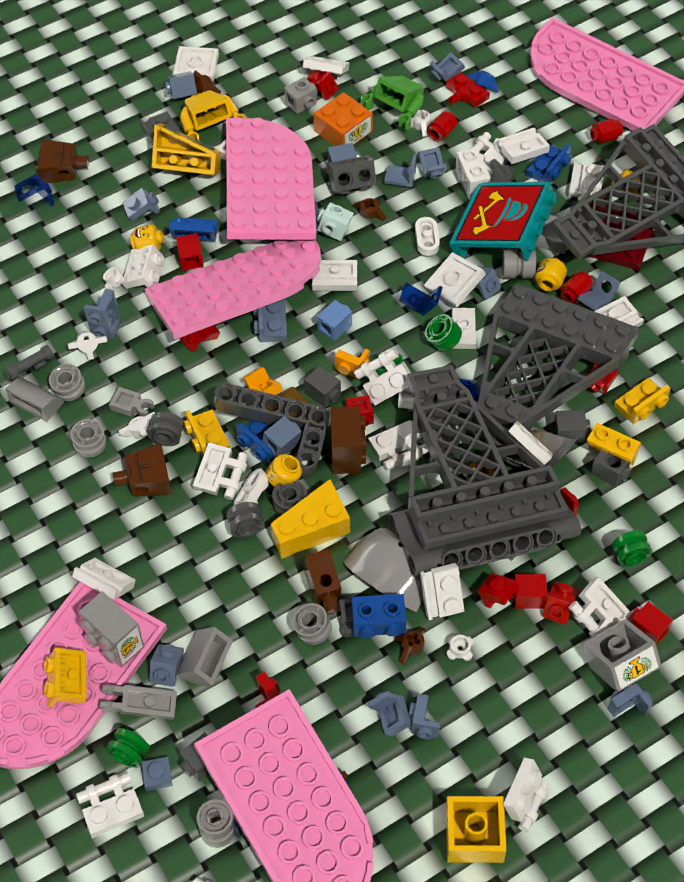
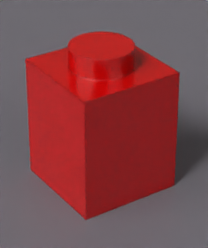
M198 233L176 237L182 271L203 268L204 264Z
M515 574L514 580H516L519 588L510 598L514 599V608L544 609L548 597L546 574Z
M649 601L642 608L638 606L630 615L631 623L652 639L656 646L669 633L673 623L670 617Z

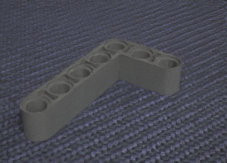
M222 383L216 387L214 405L222 413L274 425L284 416L290 421L295 422L303 433L297 454V460L302 467L301 477L309 478L316 473L330 415L326 408L229 383ZM228 396L230 399L223 400L220 397ZM244 402H251V403H253V405H251V406H246V405H244L243 403H244ZM273 407L276 411L270 412L267 408ZM296 413L299 417H292L289 414ZM320 419L323 423H316L313 420ZM315 440L317 444H310L307 441ZM309 461L312 463V465L306 466L303 465L301 462Z

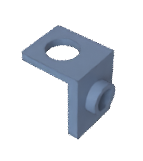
M413 154L410 168L388 165L384 183L413 187L417 154Z
M602 271L593 289L579 295L578 300L596 311L611 303L620 282ZM603 280L611 283L612 289L609 293L604 292L601 288Z

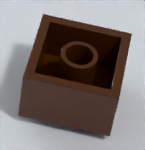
M360 406L331 407L332 474H361V464H366L365 416H360Z

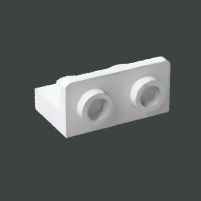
M477 148L457 152L456 173L468 199L471 200L477 185L489 182L490 175Z
M153 244L139 250H131L124 273L125 279L122 282L126 289L146 285L148 288L159 282L165 258Z

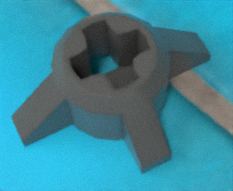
M495 158L490 161L495 169L493 179L489 182H513L514 171L510 166L501 165Z

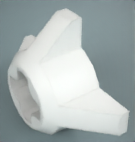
M418 110L416 115L411 117V127L421 131L422 137L428 136L427 128L431 124V115L425 110Z
M84 331L77 336L76 341L68 343V349L79 348L82 352L86 353L87 359L91 360L94 359L92 352L97 348V345L107 342L106 336H95L92 332ZM84 336H88L89 339L84 340Z
M155 412L145 417L138 416L133 418L128 426L119 430L120 435L134 438L146 437L151 417Z

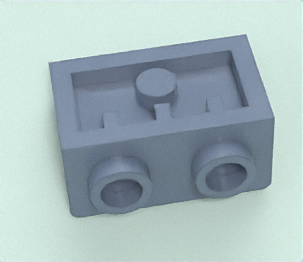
M105 289L102 297H99L97 301V306L85 305L84 313L90 332L95 336H106L107 339L114 340L122 318L114 290Z
M280 300L254 310V316H258V320H254L255 334L260 336V343L287 341L285 300Z

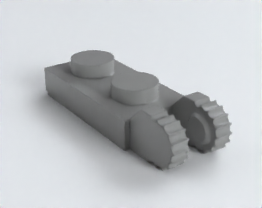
M124 685V687L102 686L101 692L103 694L112 696L122 695L121 703L111 701L100 702L99 709L103 711L168 720L174 719L176 691Z

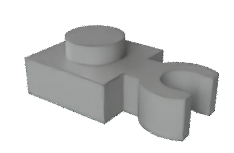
M119 387L109 403V408L112 411L130 417L134 412H137L139 416L145 417L149 413L144 408L154 409V402L151 399L141 400L140 393Z

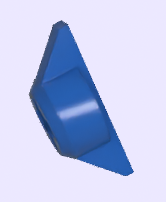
M481 70L467 76L478 85L489 88L496 93L499 92L495 77L492 74Z

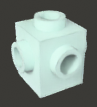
M330 202L326 210L321 209L317 221L320 224L317 231L341 241L349 228L354 213Z

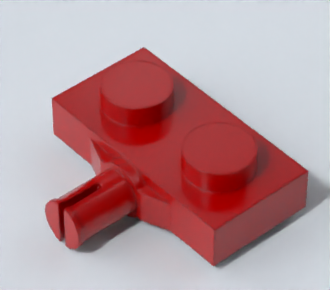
M461 72L446 81V88L454 93V95L448 97V102L451 105L462 100L476 108L489 99L490 92Z

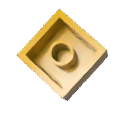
M447 796V863H504L506 832L503 796Z

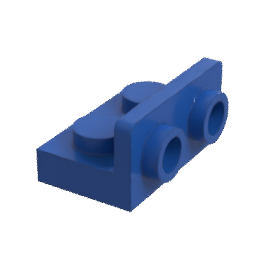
M567 144L561 150L550 145L549 152L538 155L527 168L526 176L542 182L556 180L561 173V169L564 166H568L572 159L570 154L571 146Z
M176 217L174 221H170L169 230L173 239L179 236L198 233L199 241L216 242L217 220Z
M254 420L246 426L239 423L236 426L238 442L243 447L251 449L258 460H264L270 465L276 457L273 455L272 449L262 442L263 434L270 426Z

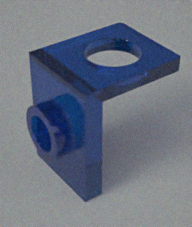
M36 174L14 185L19 202L39 193L50 207L54 206L51 187ZM24 186H31L28 192L21 193Z
M406 282L403 286L399 302L424 316L438 304L443 287L439 286L430 295H427Z

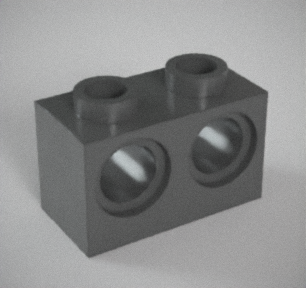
M368 155L327 163L330 188L338 194H347L351 189L357 188L358 190H368L372 185H377L374 159ZM366 169L365 177L359 179V172ZM346 173V179L343 182H338L339 175Z

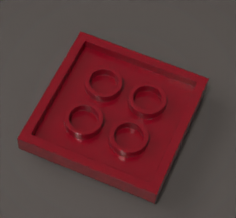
M596 205L595 211L606 213V208ZM611 209L610 214L621 216L622 211ZM626 212V218L636 220V214ZM641 216V221L647 217ZM609 222V227L620 229V224ZM625 225L624 230L628 229L631 226ZM648 228L627 241L649 239L652 237L654 229ZM647 248L598 255L590 253L586 256L640 271Z

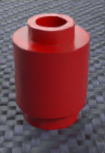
M441 112L429 125V136L434 141L444 140L457 127L456 116L451 112Z
M614 119L594 123L592 129H590V137L597 144L616 140L623 134L621 122Z
M583 271L575 273L560 288L563 300L572 304L578 303L579 295L591 289L593 284L592 278Z

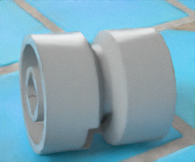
M503 250V279H515L518 275L522 279L535 278V250L528 261H525L522 251L517 253L516 250Z
M214 799L202 804L197 813V824L202 840L205 844L214 848L228 845L233 840L236 829L233 814L227 803Z

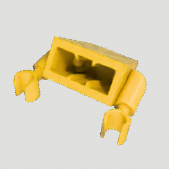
M211 90L186 99L184 101L186 107L182 109L180 114V120L185 133H188L187 136L200 141L199 135L194 130L198 131L232 116L233 118H246L245 115L238 114L239 110L229 96L221 95Z

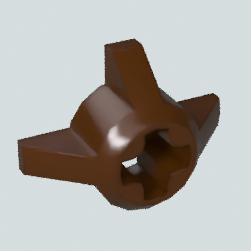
M196 70L193 74L198 93L201 94L211 90L221 94V90L213 85L210 77L201 75Z
M367 198L353 204V207L360 210V214L365 218L375 217L383 222L386 219L385 214L379 208V200Z
M419 627L416 630H409L404 634L395 636L394 640L401 643L403 651L400 663L405 665L411 655H417L423 651L425 628Z

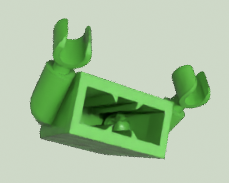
M405 76L378 77L377 84L370 90L371 93L361 96V104L366 106L368 110L374 107L373 99L377 98L401 112H406L399 116L398 121L399 127L405 123V130H409L411 128V117L416 115L423 103L424 87L422 84Z

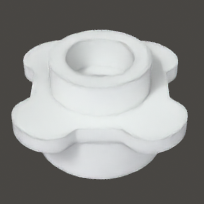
M112 267L104 273L103 279L106 282V289L115 288L122 284L125 279L123 277L124 269Z
M453 635L448 638L450 648L447 651V657L449 659L462 658L465 661L472 659L471 646L473 645V639L471 637Z

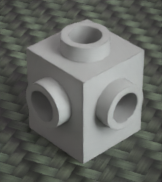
M305 77L284 87L285 103L296 114L317 104V88Z

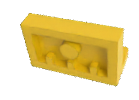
M647 378L617 399L614 403V408L634 425L639 420L647 419L656 408L665 406L669 401L668 396L671 388L668 385L660 388L650 378Z
M213 409L192 416L190 410L185 411L186 420L184 421V427L187 434H192L194 438L192 439V444L196 453L200 452L203 457L208 443L230 448V444Z
M596 423L587 438L589 446L599 452L601 450L630 462V465H634L637 460L641 442L606 426Z
M55 648L51 655L46 657L44 662V672L47 673L44 697H47V706L54 707L57 701L84 704L87 700L86 651Z

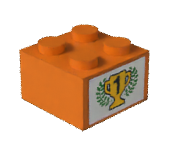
M343 92L314 112V131L334 146L353 143L354 145L373 131V113Z

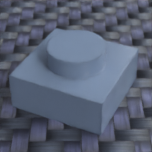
M168 757L142 762L146 791L173 786Z

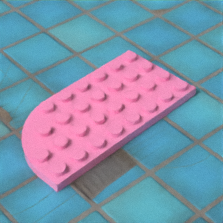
M553 17L537 32L533 39L531 64L537 77L547 87L608 119L619 120L622 126L632 131L640 127L645 129L652 124L657 126L684 95L683 80Z
M226 118L227 239L316 240L312 157L306 143L287 127L263 120L262 118Z
M275 240L273 243L257 246L253 250L238 253L226 260H219L212 265L194 269L190 273L175 276L168 281L155 283L144 290L146 297L173 338L177 339L280 301L299 292L304 288L305 282L317 276L320 270L319 265L322 261L321 251L316 240Z
M80 581L0 683V767L7 769L40 767L59 760L76 749L90 735L107 712L99 709L100 702H114L118 697L103 694L101 692L102 686L124 687V685H127L166 632L167 625L118 597L112 599L138 622L144 648L122 668L115 662L111 664L102 655V650L97 645L92 647L84 638L85 631L80 626L82 621L78 611L100 592ZM55 648L86 651L87 700L84 704L57 701L54 707L47 706V697H44V686L47 681V673L44 672V662L46 657H49Z
M290 689L194 743L195 750L271 882H370L374 865L373 838L367 818Z

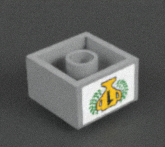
M103 591L78 611L82 621L80 626L85 631L84 638L92 647L97 645L102 650V655L111 664L115 662L122 668L144 648L138 622Z
M627 619L618 622L582 643L589 668L617 692L662 667L656 643Z

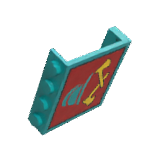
M483 182L478 184L449 243L453 253L465 258L470 247L520 248L525 261H528L535 250L539 236L543 232L545 222L549 219L553 204L557 200V195L552 188L551 182Z

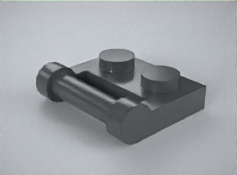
M45 345L38 352L20 362L7 366L3 375L8 382L13 379L24 378L27 376L26 372L32 368L36 371L47 365L46 361L54 357L51 348Z

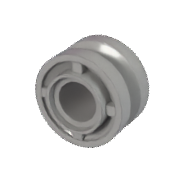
M62 364L54 368L50 373L49 384L54 394L63 399V401L76 400L83 394L86 387L85 380L75 365Z
M84 419L77 422L71 429L70 437L74 450L78 455L94 457L105 449L107 444L103 426L98 421Z
M304 604L295 611L292 617V626L300 640L306 644H320L331 633V620L325 609L319 604ZM316 621L313 626L308 627L311 622Z

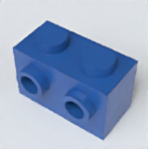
M404 593L352 597L354 637L372 638L375 635L394 637L406 633L407 618Z

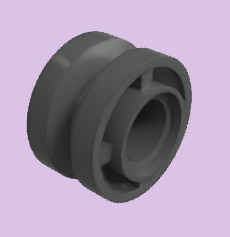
M157 412L151 417L147 436L156 444L161 443L162 446H175L180 443L184 421L173 413Z
M299 481L284 485L278 483L274 487L272 494L275 512L281 516L307 497L305 486Z
M255 502L236 504L226 513L230 532L235 537L245 538L256 535L265 526L260 506Z

